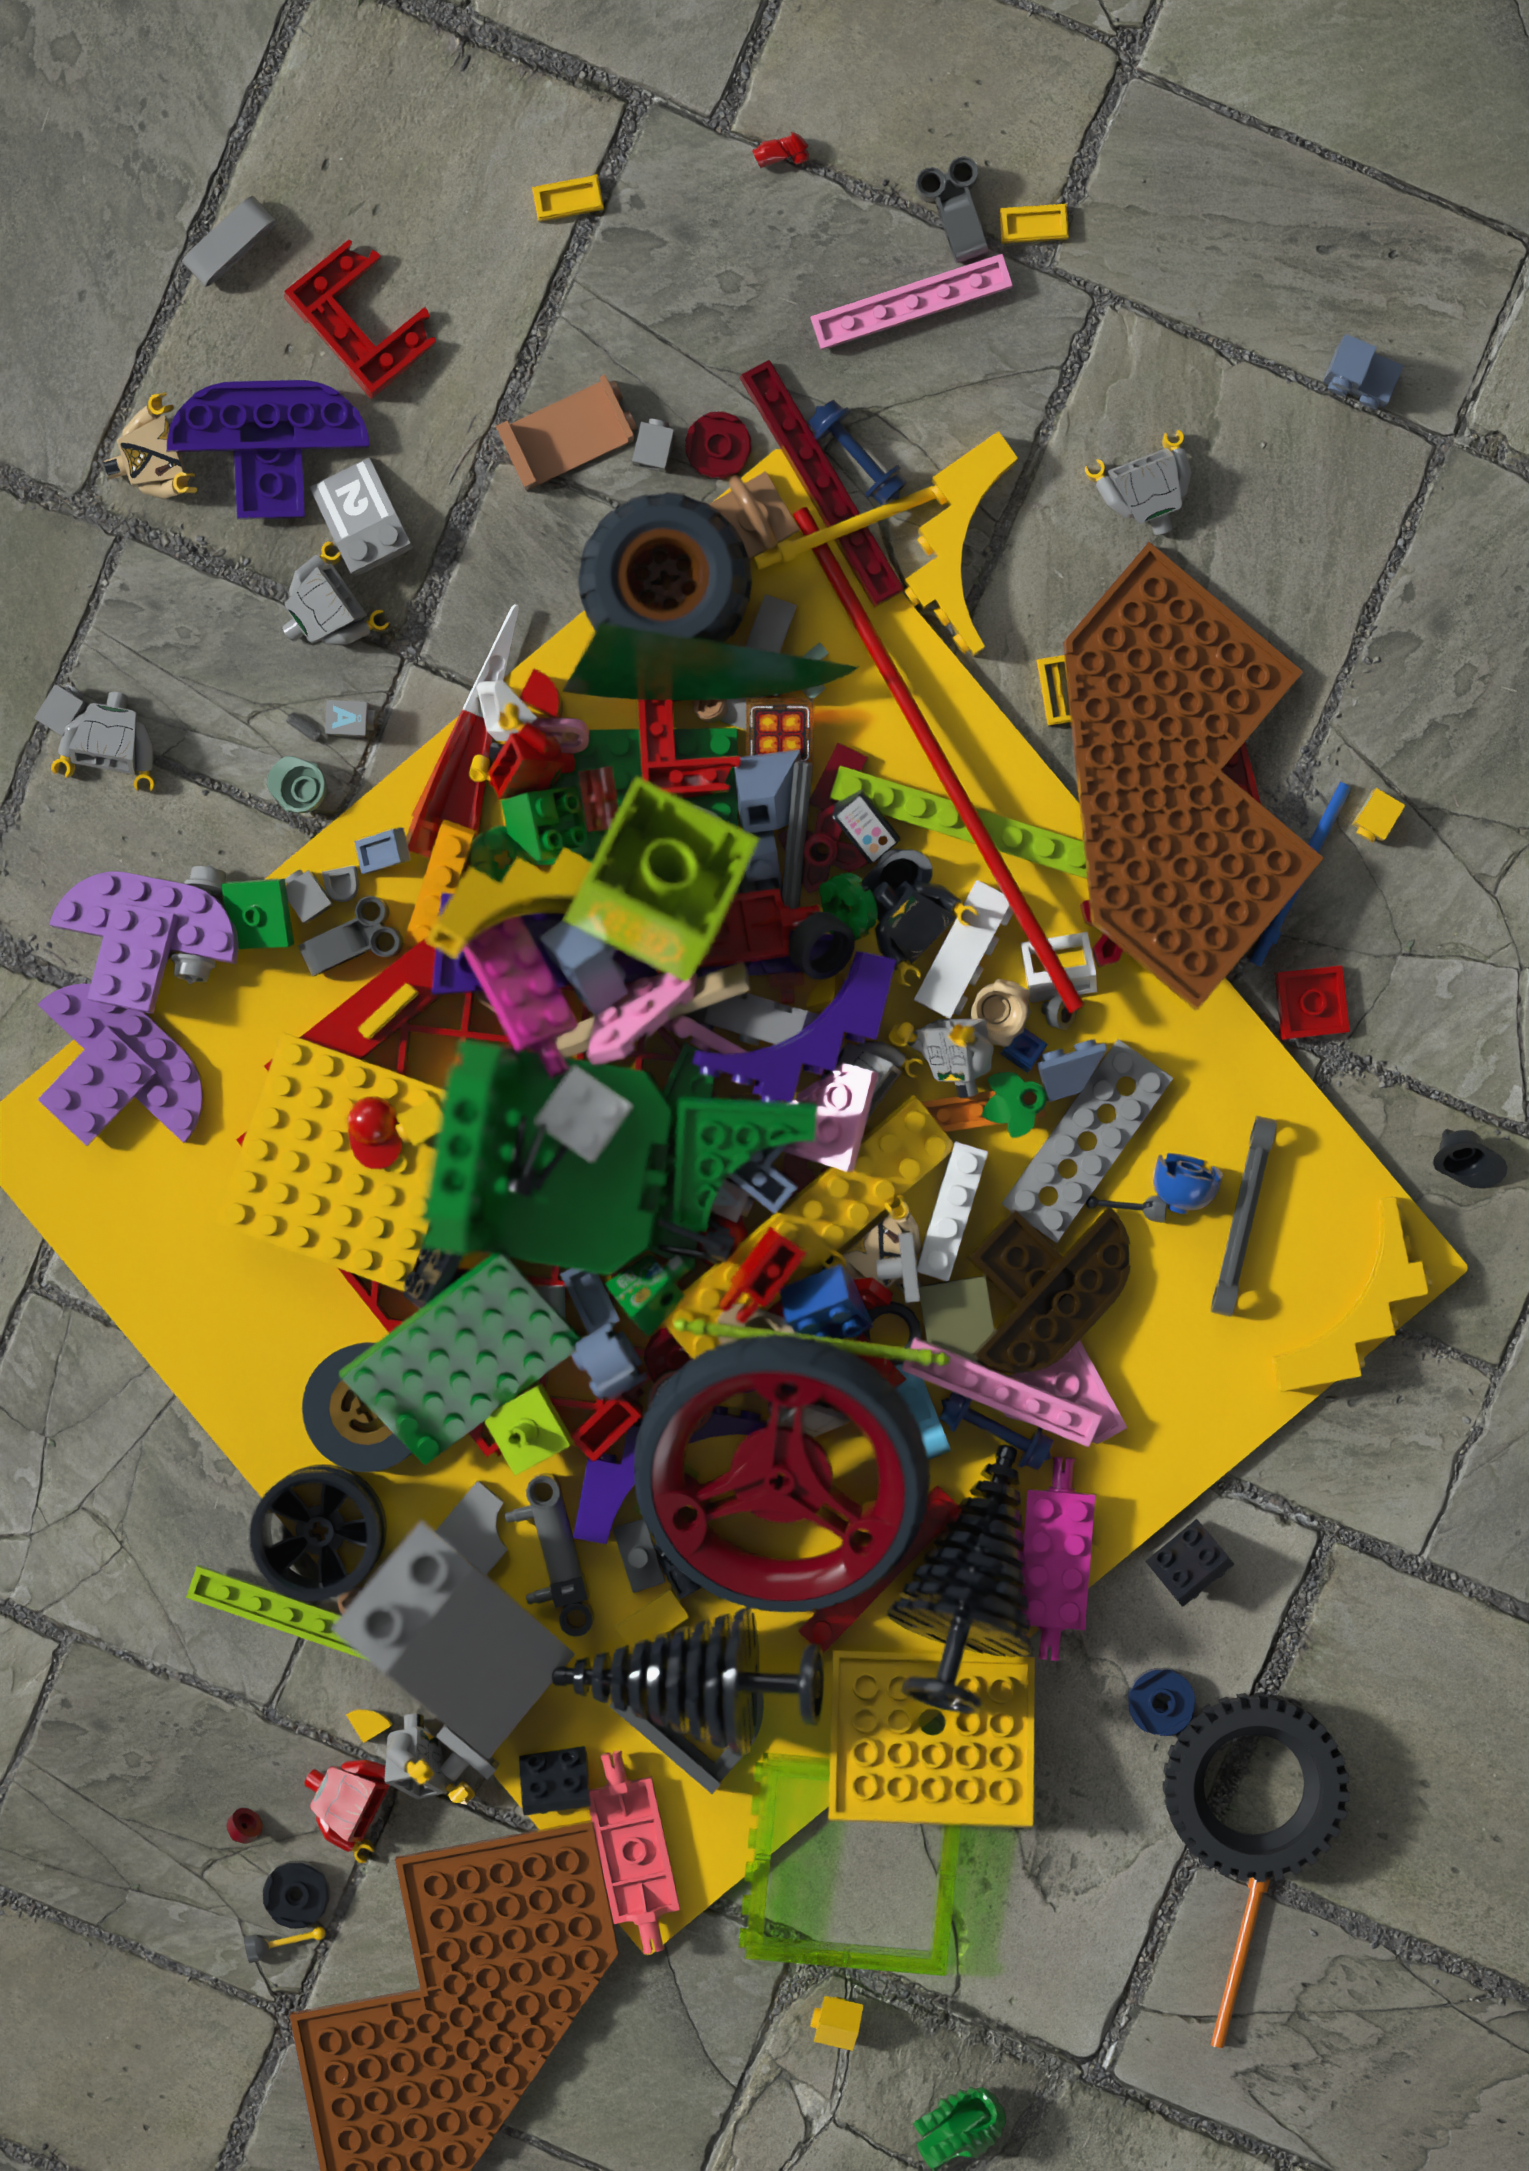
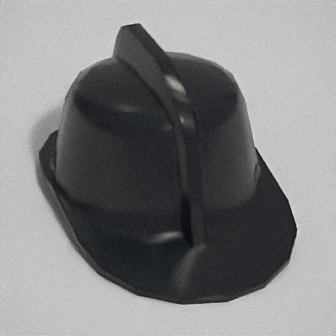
M892 849L878 860L876 867L862 880L861 886L864 891L870 890L873 895L876 887L883 882H887L894 889L904 881L912 885L918 882L929 883L932 878V865L928 857L919 851ZM875 900L876 907L878 908L881 904Z
M1445 1129L1442 1133L1439 1151L1433 1159L1435 1170L1471 1188H1487L1498 1184L1504 1179L1508 1169L1505 1160L1499 1154L1487 1148L1481 1137L1470 1130L1454 1132Z

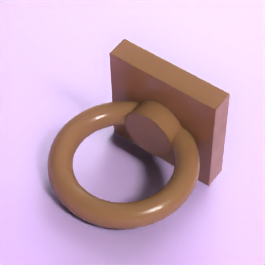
M766 471L746 483L739 477H732L729 481L731 492L709 504L719 510L731 525H734L744 542L749 560L768 549H773L776 544L799 532L798 526Z

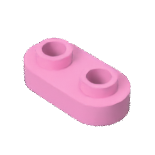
M537 718L532 723L533 726L543 733L557 738L563 753H578L588 746L589 728L579 719Z

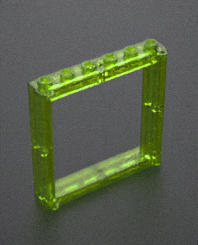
M763 1752L762 1762L755 1763L754 1782H760L759 1795H752L751 1815L757 1816L756 1829L749 1828L748 1849H754L753 1861H746L745 1882H750L749 1895L743 1894L741 1915H747L746 1928H740L738 1948H744L745 1959L946 1976L961 1828L959 1825H941L929 1950L763 1936L778 1777L829 1781L830 1758Z

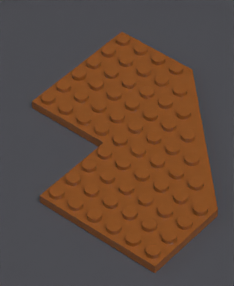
M1148 542L1063 642L1091 921L1094 926L1191 1008L1197 1011L1313 872L1323 857L1221 771L1303 671L1152 543Z
M592 1820L407 1854L395 1858L420 1988L295 2011L289 2015L320 2171L472 2170L619 1953Z

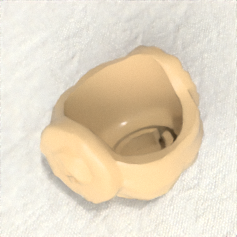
M997 979L994 984H989L978 992L972 1006L971 1017L972 1019H986L988 1041L990 1043L1009 1047L1012 1040L1024 1032L1025 1021L1031 1013L1028 1003L1030 992L1013 981Z

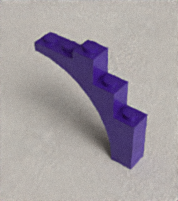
M856 951L848 976L834 1000L816 1020L796 1035L771 1047L747 1053L716 1054L695 1050L691 1064L701 1066L699 1073L719 1077L720 1072L723 1071L733 1074L732 1081L751 1086L753 1079H755L753 1093L762 1095L761 1101L782 1102L783 1100L792 1103L802 1063L804 1064L803 1071L823 1075L824 1069L835 1070L844 1032H846L845 1039L865 1044L866 1038L877 1039L896 960Z
M717 1405L714 1407L713 1415L706 1426L692 1434L688 1444L716 1436L750 1435L755 1431L766 1428L767 1421L760 1419V1413L741 1410V1415L739 1416L727 1413L728 1407ZM639 1418L627 1431L622 1462L616 1461L615 1454L606 1452L594 1462L588 1457L573 1538L607 1544L615 1515L625 1496L635 1485L634 1454L643 1418Z

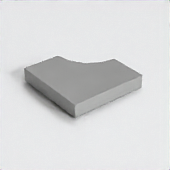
M478 1480L437 1528L435 1533L486 1576L508 1548L500 1539L496 1526L498 1512L504 1501Z

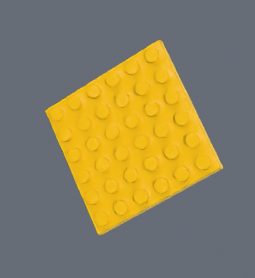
M282 1032L214 1224L406 1292L404 1290L405 1280L411 1272H414L424 1244L425 1232H428L430 1224L424 1223V1210L438 1134L417 1146H413L411 1141L405 1143L402 1139V1150L397 1160L381 1170L369 1169L361 1165L352 1152L347 1126L348 1114L351 1107L358 1100L367 1096H379L388 1100L395 1108L398 1116L431 1096L436 1097L442 1108L445 1090Z

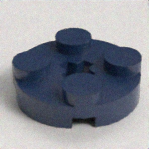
M1153 1668L1143 1672L1135 1679L1128 1691L1130 1715L1136 1725L1147 1733L1170 1736L1183 1730L1192 1718L1195 1704L1194 1691L1183 1675L1170 1668ZM1158 1693L1162 1696L1168 1694L1171 1698L1167 1702L1169 1708L1164 1711L1160 1707L1154 1709L1152 1706L1156 1701L1154 1696Z

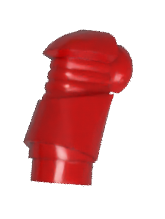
M791 132V136L762 142L752 152L761 169L790 156L795 164H801L809 158V152L806 150L809 145L801 135Z

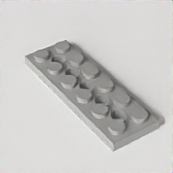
M1117 1039L1090 1077L1083 1091L1078 1094L1001 1204L1009 1210L1016 1209L1033 1227L1057 1243L1170 1084L1173 1077ZM1123 1076L1131 1077L1136 1085L1135 1091L1129 1096L1119 1094L1116 1088L1117 1081ZM1103 1104H1110L1116 1110V1117L1111 1123H1102L1097 1117V1110ZM1084 1131L1092 1132L1097 1139L1096 1146L1090 1151L1082 1150L1077 1143L1078 1136ZM1064 1159H1072L1077 1164V1172L1072 1178H1063L1058 1172V1165ZM1045 1186L1054 1187L1058 1193V1199L1053 1205L1045 1206L1039 1201V1192Z

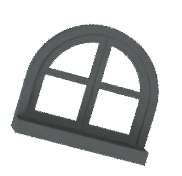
M757 1693L756 1726H754L753 1742L758 1735L763 1719V1693ZM613 1701L610 1703V1707L711 1794L714 1793L720 1786L723 1778L741 1759V1756L732 1753V1749L728 1746L718 1759L713 1762L682 1734L673 1731L669 1723L666 1727H662L653 1723L649 1712L648 1717L644 1720L632 1713L631 1704L628 1706V1710L623 1712L614 1708Z

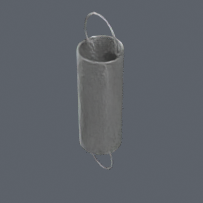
M291 712L287 718L288 720H285L313 742H316L322 734V731L295 712Z

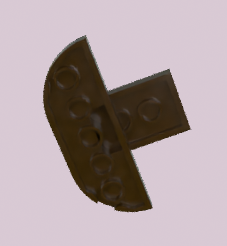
M1111 1207L1107 1208L1063 1256L1016 1209L1011 1210L967 1259L1016 1307L979 1346L973 1355L993 1368L1007 1372L1023 1373L1038 1371L1053 1365L1075 1346L1116 1301L1124 1289L1130 1273L1129 1237L1124 1224Z

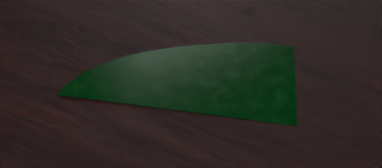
M599 623L562 692L640 700L753 698L775 694L780 695L824 685L852 673L859 667Z

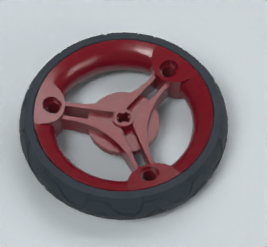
M758 1335L733 1340L718 1345L713 1350H707L685 1364L661 1388L660 1394L656 1395L650 1404L640 1426L634 1454V1481L641 1514L648 1530L667 1558L696 1584L716 1596L745 1607L772 1612H803L813 1610V1608L822 1609L840 1604L862 1594L875 1586L878 1580L885 1578L899 1564L920 1530L919 1526L923 1522L929 1499L930 1472L927 1451L917 1420L903 1397L882 1374L868 1363L845 1350L815 1339L786 1335V1337L784 1335ZM784 1382L794 1383L796 1386H790ZM757 1390L762 1397L773 1403L768 1427L755 1431L740 1443L734 1453L729 1472L714 1480L700 1484L694 1477L684 1472L686 1449L694 1429L701 1419L718 1404L738 1394ZM821 1398L839 1408L858 1425L876 1456L879 1470L877 1499L860 1506L832 1483L833 1470L827 1452L816 1439L806 1433L804 1406ZM781 1406L795 1407L793 1428L779 1426ZM733 1490L735 1493L732 1496L711 1503V1497ZM824 1502L847 1517L848 1520L845 1521L823 1505ZM750 1511L760 1518L773 1522L788 1523L806 1519L831 1531L843 1541L842 1545L813 1557L778 1559L754 1554L737 1547L719 1535L708 1523L710 1520L724 1515Z

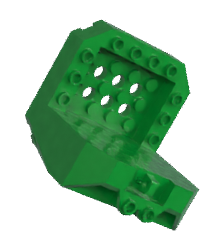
M460 1040L456 1054L461 1055V1065L451 1064L448 1073L428 1187L424 1223L432 1224L431 1233L425 1232L424 1247L460 1254L476 1252L493 1254L498 1249H501L507 1257L606 1275L616 1273L651 1247L659 1209L661 1206L667 1207L669 1201L670 1186H666L667 1172L673 1173L676 1162V1153L670 1152V1135L675 1111L651 1072L605 1064L593 1065L592 1062L563 1057L566 1064L570 1067L569 1070L560 1076L555 1074L556 1077L550 1078L538 1053L525 1050L517 1052L513 1048ZM573 1066L579 1067L634 1106L595 1163L590 1162L568 1146V1150L546 1178L541 1190L534 1189L531 1197L519 1194L506 1187L509 1180L506 1174L511 1164L521 1117L525 1116L527 1123L519 1163L525 1162L538 1131L539 1125L534 1121ZM546 1130L531 1165L539 1170L537 1176L540 1175L553 1156L565 1144Z

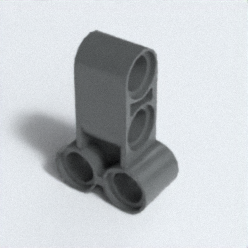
M965 156L954 159L950 163L948 173L943 174L942 171L934 167L923 169L918 174L915 184V191L919 199L927 203L935 202L956 264L988 253L985 236L969 191L976 183L978 166L975 161ZM958 167H966L970 170L972 177L967 182H960L955 179L953 171ZM929 177L935 178L940 184L938 191L929 193L923 190L921 182Z
M373 896L362 898L356 905L355 919L298 946L312 977L371 950L382 957H393L400 953L403 948L402 935L396 929L384 926L389 917V907L384 900ZM371 902L377 903L381 910L380 916L375 921H369L364 914L366 905ZM388 932L394 937L395 944L390 951L384 952L380 949L378 940L382 934Z

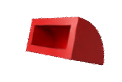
M533 668L519 699L527 707L548 717L561 718L563 704L558 689L547 675Z
M626 1393L612 1401L607 1400L571 1435V1438L594 1462L642 1416L643 1406Z

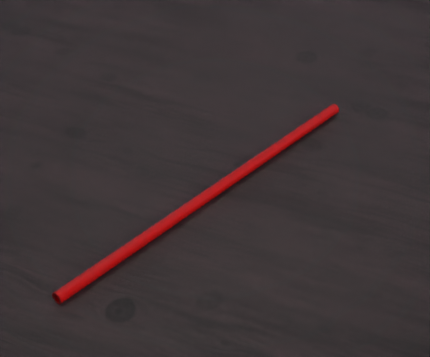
M803 507L793 513V517L804 537L820 531L807 507ZM826 542L812 548L815 557L1069 1013L1077 1011L1085 1006L829 545Z

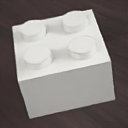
M573 1066L534 1122L539 1126L543 1122L546 1123L547 1132L590 1162L595 1163L634 1106L579 1067Z

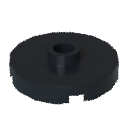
M288 1861L277 1866L267 1877L263 1888V1904L266 1911H268L277 1924L290 1929L305 1928L316 1922L325 1913L330 1900V1887L324 1873L315 1865L305 1861ZM294 1888L300 1889L303 1897L295 1899L291 1895V1890Z

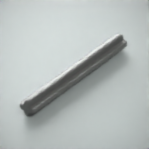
M798 761L794 764L782 888V902L789 909L800 908L804 846L806 843L813 771L812 763Z

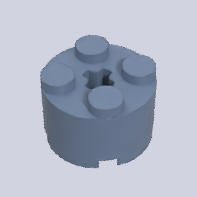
M613 1321L576 1342L577 1351L572 1353V1358L581 1371L586 1369L593 1380L590 1382V1387L599 1400L606 1397L612 1401L647 1379L646 1371L641 1374L638 1371L637 1366L641 1365L642 1361L623 1331L616 1334L612 1330L616 1326Z

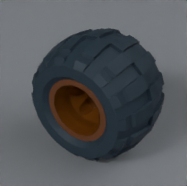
M666 492L665 494L656 495L644 494L629 499V502L614 511L611 510L598 523V527L590 539L586 541L582 552L578 583L580 598L586 616L595 630L599 623H606L724 643L734 635L743 621V616L750 602L752 578L750 560L744 542L734 525H731L719 510L705 501H698L687 497L685 494ZM656 552H665L668 555L667 561L663 564H657L653 560ZM688 559L691 562V568L685 572L678 570L677 563L679 560ZM642 567L650 572L649 577L643 581L635 577L636 571ZM668 574L669 579H675V582L670 583L669 590H664L662 585H656L662 580L661 575ZM693 583L696 586L695 592L689 596L683 594V585ZM649 591L654 594L655 598L651 604H645L640 601V597L644 592ZM674 599L677 601L678 607L676 609H664V603L667 600Z

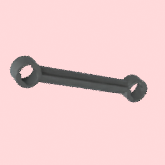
M1262 1116L1255 1117L1219 1280L1216 1283L1212 1298L1211 1313L1231 1317L1233 1314L1240 1274L1268 1154L1275 1136L1277 1120Z

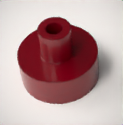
M239 1808L229 1817L226 1827L233 1841L248 1844L253 1842L261 1833L263 1824L255 1811L249 1808Z

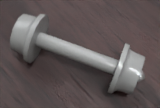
M211 865L206 867L194 866L191 869L189 879L185 880L184 884L195 886L210 895H223L221 884L225 883L226 873L213 868ZM173 954L171 956V960L175 963L174 976L186 980L189 984L193 982H207L211 969L216 967L214 960L197 955Z

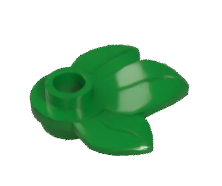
M999 1072L988 1077V1082L996 1094L986 1103L982 1116L994 1123H1008V1131L1011 1138L1027 1134L1034 1126L1035 1115L1041 1112L1047 1103L1045 1089L1036 1082H1024L1017 1074L1012 1072ZM1027 1092H1033L1036 1095V1102L1032 1105L1024 1102L1023 1097Z

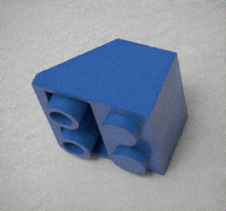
M841 1264L786 1285L779 1290L786 1323L798 1335L802 1334L803 1336L805 1334L806 1337L810 1335L815 1336V1338L819 1336V1338L827 1337L828 1339L832 1338V1340L834 1338L842 1340L847 1337L858 1336L863 1331L873 1327L872 1320L853 1278Z

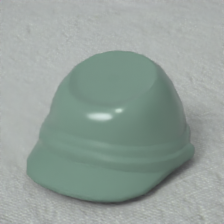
M285 756L275 763L268 774L267 787L270 794L288 813H309L319 808L327 796L325 775L320 770V766L313 762L294 756Z

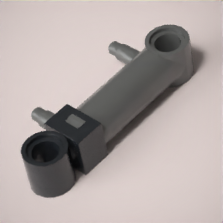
M540 1473L529 1482L526 1489V1496L530 1505L506 1512L505 1518L508 1523L534 1518L544 1556L550 1587L527 1594V1603L539 1604L553 1600L555 1608L563 1606L559 1617L562 1630L567 1635L580 1637L591 1629L594 1621V1611L591 1605L584 1601L588 1600L590 1595L578 1558L562 1496L561 1484L554 1475ZM540 1482L548 1483L553 1489L552 1497L547 1500L540 1499L535 1493V1486ZM572 1610L582 1611L586 1616L585 1624L573 1626L569 1623L568 1613Z

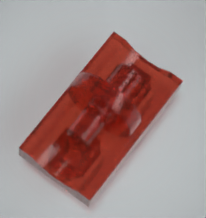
M612 766L578 771L588 832L610 829L619 811Z

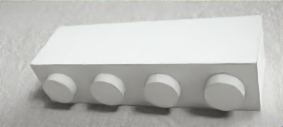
M976 880L963 906L972 905L976 907L979 915H975L969 909L963 912L964 920L969 922L971 926L962 925L958 918H956L914 998V1001L948 1019L951 1018L953 1013L958 1016L960 1015L968 999L963 996L968 983L975 986L984 969L978 965L984 953L989 956L992 954L999 940L998 937L994 936L999 924L1006 926L1013 914V910L1003 893Z
M954 1141L953 1151L950 1154L919 1261L917 1262L916 1272L949 1281L987 1157V1151Z

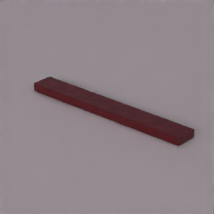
M768 360L741 374L739 379L826 527L860 515V512L820 444L814 438L813 432L771 361ZM868 526L834 539L874 608L905 590Z

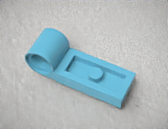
M903 1363L894 1365L907 1378L896 1390L906 1401L917 1420L923 1435L928 1460L950 1452V1446L924 1380L903 1371L901 1368Z

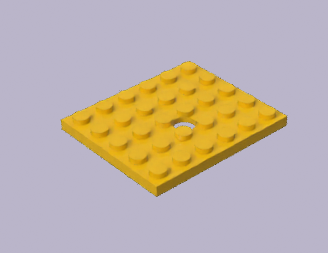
M833 1651L828 1821L1032 1828L1035 1657L963 1655L956 1685L971 1690L982 1700L981 1712L978 1714H964L923 1704L904 1695L901 1691L903 1682L909 1677L919 1676L936 1679L942 1654ZM936 1710L945 1718L946 1725L940 1734L928 1735L921 1730L919 1718L925 1711Z

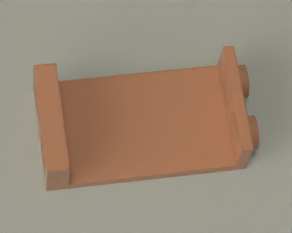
M606 375L600 376V382L511 424L507 420L496 426L526 491L635 440L632 431L638 428L630 411L623 413L618 403L619 400L623 399V396L615 380L609 383Z

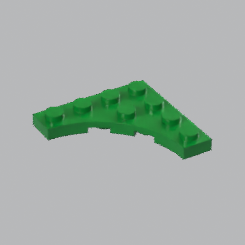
M679 1097L673 1223L691 1231H707L710 1210L720 1186L727 1176L750 1159L752 1154L768 1146L774 1147L799 1141H815L817 1104Z

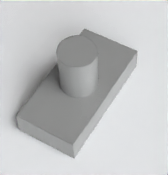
M912 1232L898 1233L901 1257L876 1260L878 1280L903 1278L905 1301H919Z
M446 1724L436 1737L454 1751L440 1767V1770L449 1779L456 1781L468 1765H471L487 1780L497 1770L499 1763L495 1759L484 1757Z

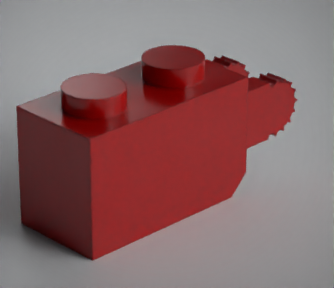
M770 1226L730 1280L733 1285L725 1294V1297H723L719 1306L720 1309L728 1312L734 1307L743 1293L747 1294L749 1297L735 1318L740 1324L746 1323L760 1305L765 1307L771 1303L807 1253Z

